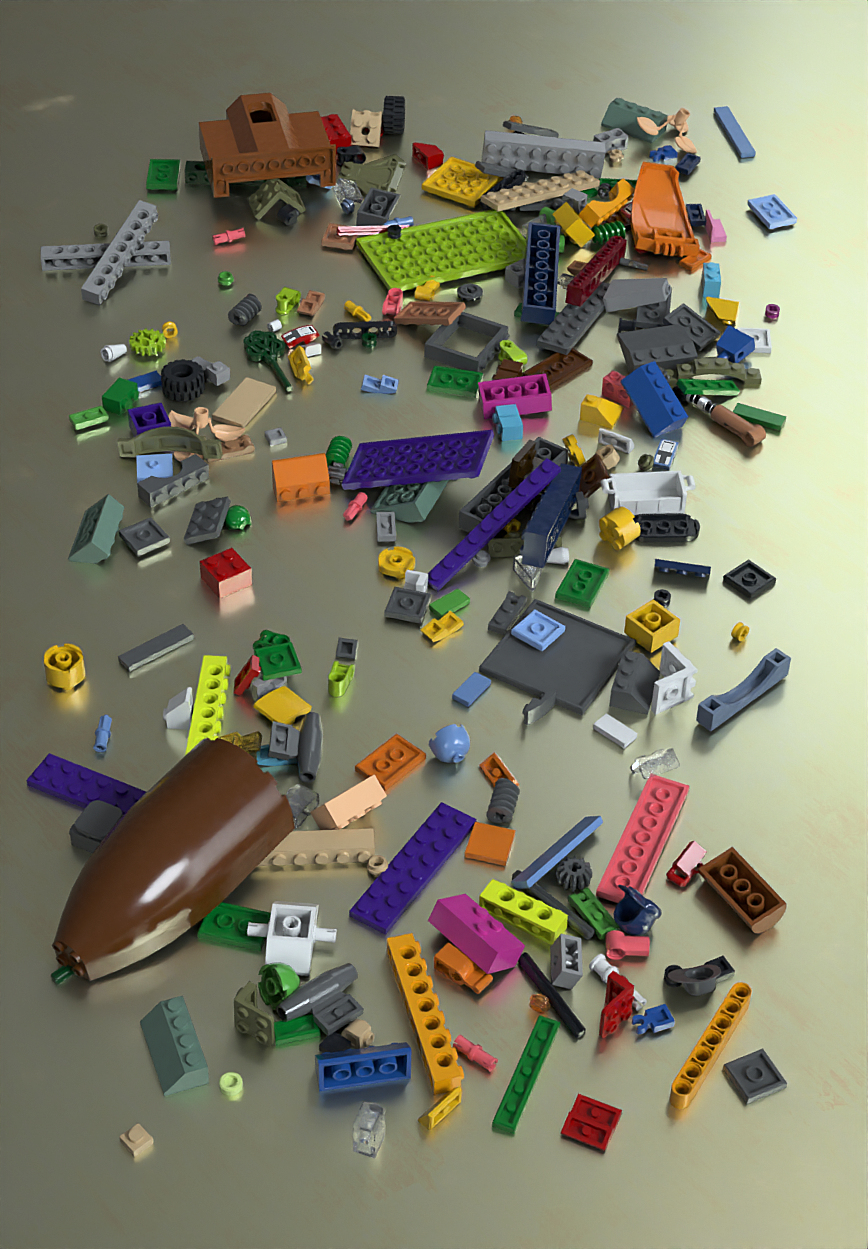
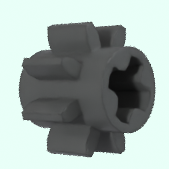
M334 462L333 466H328L330 483L340 485V481H343L347 473V468H343L344 464Z

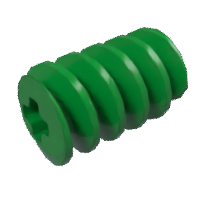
M622 221L605 223L591 228L595 234L592 241L594 243L598 242L599 245H602L603 241L606 244L612 236H620L622 239L626 237Z
M335 436L332 438L325 454L327 467L329 465L333 466L334 462L342 463L345 466L352 449L350 439L345 436Z

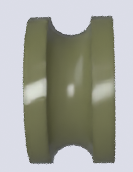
M95 225L94 235L96 237L107 236V225Z

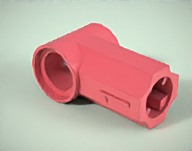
M618 930L610 931L605 936L606 955L612 960H620L625 955L649 956L650 940L648 936H625L623 932Z

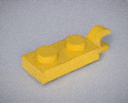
M298 346L288 356L295 376L302 381L305 379L309 385L314 380L309 374L311 366L304 348Z

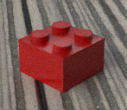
M233 548L200 561L201 579L219 599L252 585L251 567Z

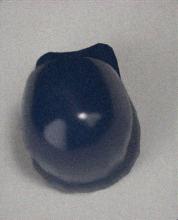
M618 885L625 893V896L614 910L616 925L630 936L646 934L656 919L661 917L662 910L653 901L645 898L638 890L631 886Z

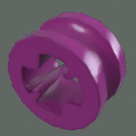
M768 304L765 309V316L777 318L780 307L776 304Z

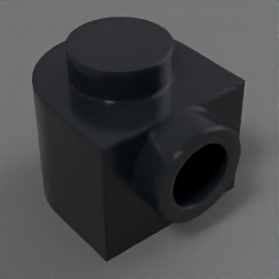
M287 204L280 208L277 218L290 226L297 222L299 211L290 204Z

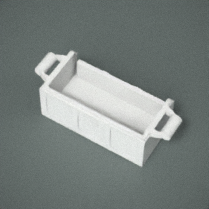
M681 471L610 474L609 479L601 480L603 493L608 494L611 511L623 506L630 510L634 516L638 514L663 513L685 514L686 491L696 488L693 476L682 475ZM684 480H687L688 486H685Z

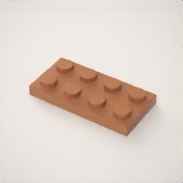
M410 301L394 317L396 324L403 325L430 324L431 326H448L453 323L466 306L464 302Z

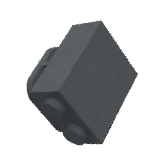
M100 800L89 803L70 828L71 845L93 853L110 829L123 816L121 809Z

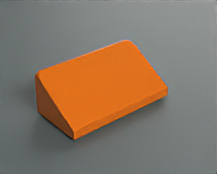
M495 752L479 765L494 787L496 781L500 778L509 779L515 785H520Z

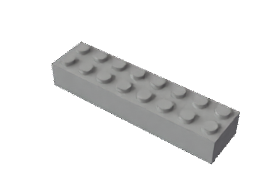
M485 130L482 162L518 170L555 174H572L578 170H583L585 173L594 176V178H601L605 158V142Z

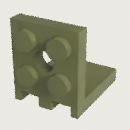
M278 178L268 179L265 183H262L260 188L248 200L252 212L258 220L279 199L296 208L301 214L306 210L299 193Z

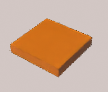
M475 822L465 850V857L506 866L516 830Z

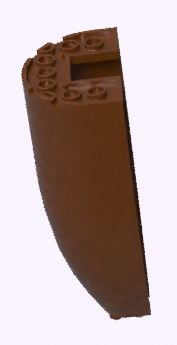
M205 738L201 740L127 810L86 861L71 889L60 918L54 943L52 944L57 956V962L64 967L71 965L72 971L81 978L83 976L87 980L92 981L151 955L174 941L209 914L295 829L288 799L285 794L281 795L276 788L278 783L268 771L264 773L256 764L258 761L237 745L220 738L215 740Z

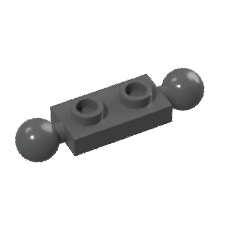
M555 198L553 201L546 199L508 210L514 211L519 208L520 211L541 210L544 207L550 209L552 207L554 210H557L563 205V201L560 198Z

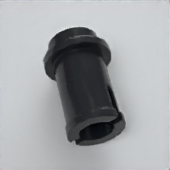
M328 331L324 333L328 338L322 335V340L331 345L333 349L341 348L343 342L340 337H336Z

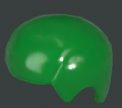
M234 505L229 507L224 525L228 529L244 530L247 524L251 525L252 518L244 506Z

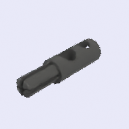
M622 257L619 264L643 270L648 269L646 264ZM631 261L634 262L632 266L629 265Z

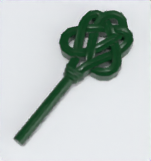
M260 330L251 332L243 340L247 359L256 362L262 360L266 364L271 365L285 389L290 392L293 387L277 363V357L285 353V343L277 339L273 332H263Z

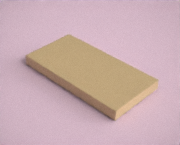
M246 377L212 414V419L231 426L244 428L275 394L276 387Z

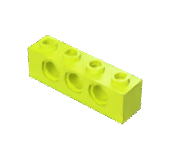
M492 879L479 895V906L485 908L491 916L550 945L567 929V914L521 891H517L505 883Z

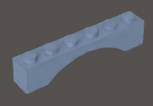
M775 648L762 658L752 673L738 686L724 694L711 695L699 703L696 721L709 731L714 730L786 677L789 673L791 657Z

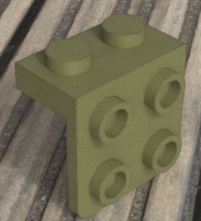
M249 981L244 988L241 987L234 998L235 1027L241 1033L251 1035L259 1043L272 1046L275 1042L274 1018L258 1009L257 985Z

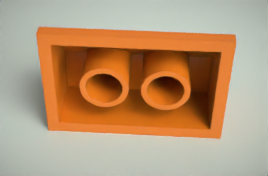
M325 453L272 460L273 491L277 502L330 494V479Z

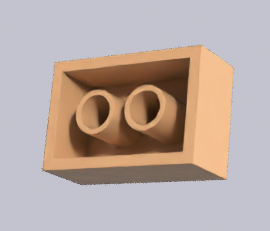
M374 774L310 813L320 830H340L350 824V822L383 804L381 800L387 797Z

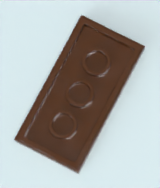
M572 348L567 355L558 352L524 371L522 376L546 373L550 390L592 366L593 360Z

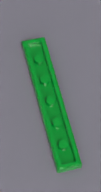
M538 1016L494 1117L492 1127L515 1134L560 1028L559 1021Z

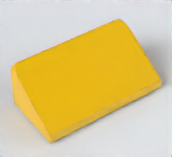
M458 1086L448 1091L418 1118V1122L428 1130L435 1127L461 1103L462 1088Z

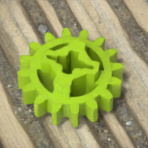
M145 328L142 331L138 330V333L133 332V336H130L129 340L131 351H135V354L141 353L142 356L148 354V356H151V354L157 355V351L162 352L166 344L164 334L160 333L159 330L154 331L153 328L150 331Z

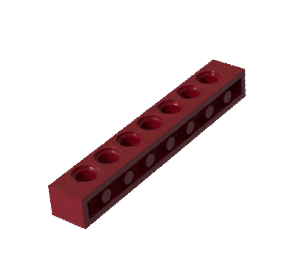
M612 236L567 285L565 303L579 307L583 305L620 263L621 257H625L626 239H622L620 236Z

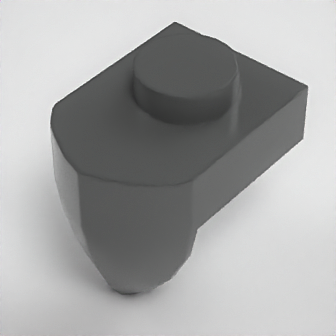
M576 492L577 509L572 510L569 518L585 519L587 518L586 509L589 508L588 498H584L583 492Z

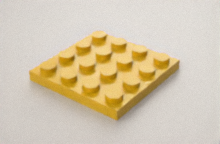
M451 156L422 183L421 190L475 207L480 202L481 196L502 181L504 177L482 173L475 167V164Z

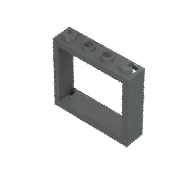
M461 312L452 324L448 326L441 325L427 340L424 357L461 370L481 372L483 368H486L489 361L493 360L495 354L500 352V342L508 340L510 336L508 334V326ZM459 326L493 337L477 357L442 346Z

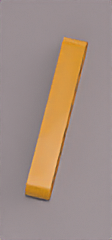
M738 982L732 986L673 1081L669 1100L674 1108L685 1109L690 1105L746 1013L752 993L751 987L748 984Z

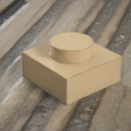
M139 1123L119 1136L120 1142L134 1157L153 1144V1138Z

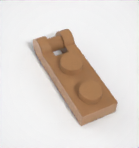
M243 435L240 439L221 443L223 452L221 459L206 460L210 463L254 452L255 447L251 443L250 437Z

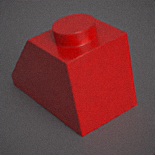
M412 143V156L427 170L443 165L444 153L436 145Z

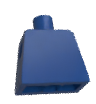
M729 325L716 344L717 357L727 358L732 363H739L755 350L754 338Z

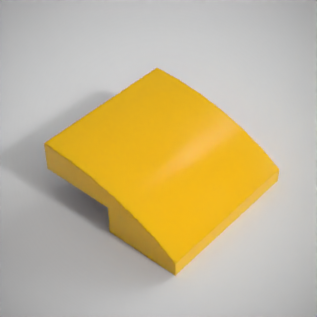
M283 686L260 698L254 703L253 707L272 722L291 725L294 724L297 716L309 713L312 706L289 688Z

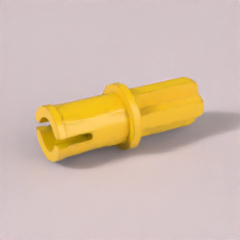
M350 300L345 302L344 306L346 307L344 309L350 312L354 318L358 317L363 322L371 320L370 314L365 312L361 306L355 305Z

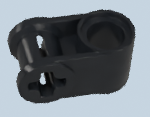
M358 145L337 148L338 159L336 164L340 167L343 166L344 162L363 164L366 160L363 150Z

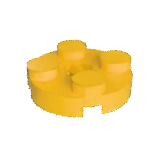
M571 434L563 438L562 441L565 448L569 450L568 458L574 466L581 467L586 461L581 448L576 444L578 442L575 436Z
M396 546L394 550L389 551L388 548L384 549L378 556L379 571L398 579H404L406 570H414L415 557H413V553L409 549Z

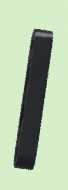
M521 169L513 171L484 195L488 192H498L501 189L520 186L526 181L525 171ZM481 198L479 199L482 208H491L488 205L481 202Z
M393 321L340 322L333 326V335L341 339H362L363 334L374 333L377 338H392L397 334V325ZM373 327L378 329L376 332L369 331ZM355 328L361 329L359 333H354L352 330Z

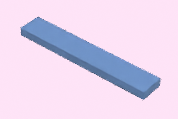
M714 107L717 119L740 157H754L756 152L729 107Z
M601 816L584 817L511 881L513 888H530L603 823Z

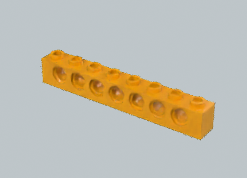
M413 933L387 938L386 952L433 1095L447 1093L458 1086L461 1087L464 1072L462 1066L457 1065V1051L455 1047H451L449 1029L444 1027V1013L438 1009L439 1000L437 993L432 992V978L430 975L427 976L426 961L420 957L421 948L419 941H415Z

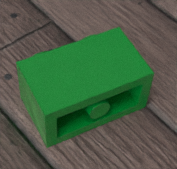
M119 377L102 395L104 410L121 416L138 399L137 383Z

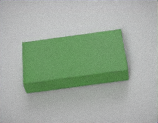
M456 589L429 604V610L441 619L449 611L454 613L470 604V598L461 590Z

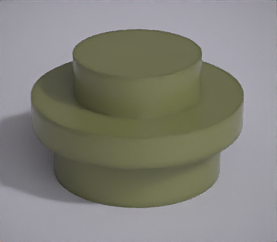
M643 454L638 460L639 468L642 471L651 469L654 465V457Z

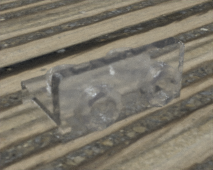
M339 178L336 186H334V193L340 206L345 198L352 200L353 203L361 204L363 197L356 182Z

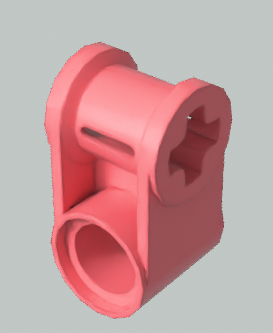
M391 288L388 291L386 300L383 303V315H397L401 311L403 306V291L401 289Z

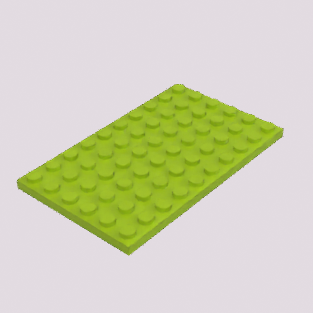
M494 209L401 229V237L398 239L389 238L387 236L388 232L356 238L357 246L387 289L399 288L402 291L417 288L418 285L422 286L429 280L443 283L445 281L502 270L525 258L526 239L503 211L497 212Z

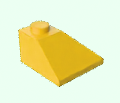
M706 297L707 306L722 324L730 326L732 323L736 324L740 310L739 302Z
M587 394L581 403L580 420L612 429L624 407L606 399Z

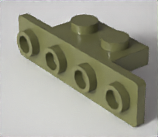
M510 531L509 534H504V538L491 539L488 542L490 558L520 556L521 546L524 545L522 534L519 531ZM559 536L553 549L562 547L561 536Z

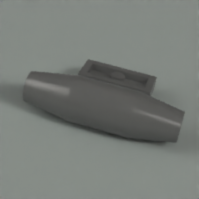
M315 712L307 713L300 731L293 728V725L274 721L271 726L268 756L283 760L297 758L299 778L306 783L315 780L321 763L323 730L320 715Z
M350 963L328 970L300 986L276 1007L278 1016L282 1021L287 1022L312 1012L313 1021L327 1036L361 1016L364 1008L350 994L343 993L358 978L355 967Z

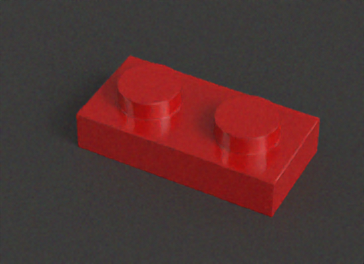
M252 655L234 680V694L241 696L245 689H249L253 678L258 677L261 670L259 657Z

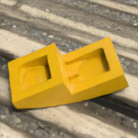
M449 611L439 620L432 619L420 630L432 642H436L451 635L464 624L458 616Z

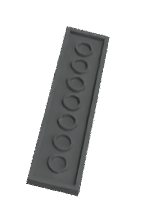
M602 282L581 307L567 304L537 339L536 346L567 355L605 309L603 297L610 283Z

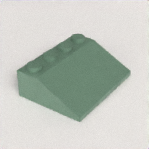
M449 480L385 487L370 511L373 514H376V512H395L396 520L408 523L422 522L427 518V515Z

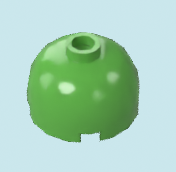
M274 962L262 966L258 975H262L261 982H258L260 996L266 1005L271 1004L273 1006L272 1009H276L284 999L300 987L299 976L290 965Z

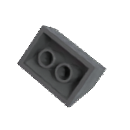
M371 187L357 211L356 226H380L386 223L400 198V194Z
M627 650L623 651L611 688L610 707L648 715L653 698L654 682L658 681L660 671L644 654Z

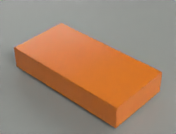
M699 248L697 256L688 255L679 261V265L689 271H693L709 261L712 255Z

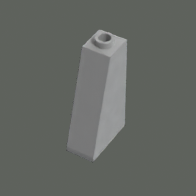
M667 278L612 280L603 297L606 312L666 301L671 293V286L668 284Z

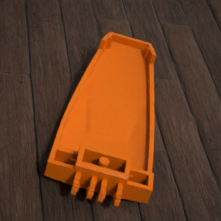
M650 162L642 163L631 206L630 222L636 248L651 251L654 254L663 253V255H678L679 257L697 256L700 245L698 239L694 237L678 182L679 172L672 165Z

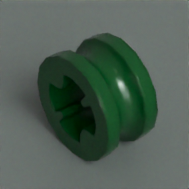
M374 333L362 335V345L364 347L373 348L377 345V336Z

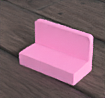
M706 210L705 228L710 241L726 242L727 236L721 220L713 219L710 210Z

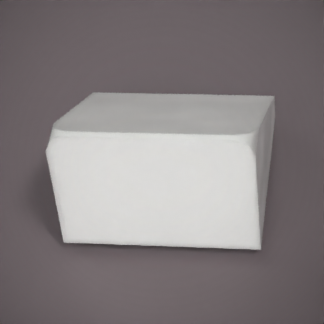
M314 342L301 346L304 348L307 357L321 354L320 343Z

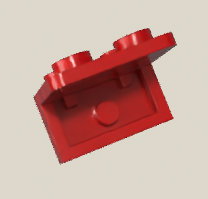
M614 970L607 978L605 996L607 1006L601 1012L599 1036L602 1038L607 1034L614 1033L618 1024L623 1020H628L633 1012L634 985L626 977L619 975Z

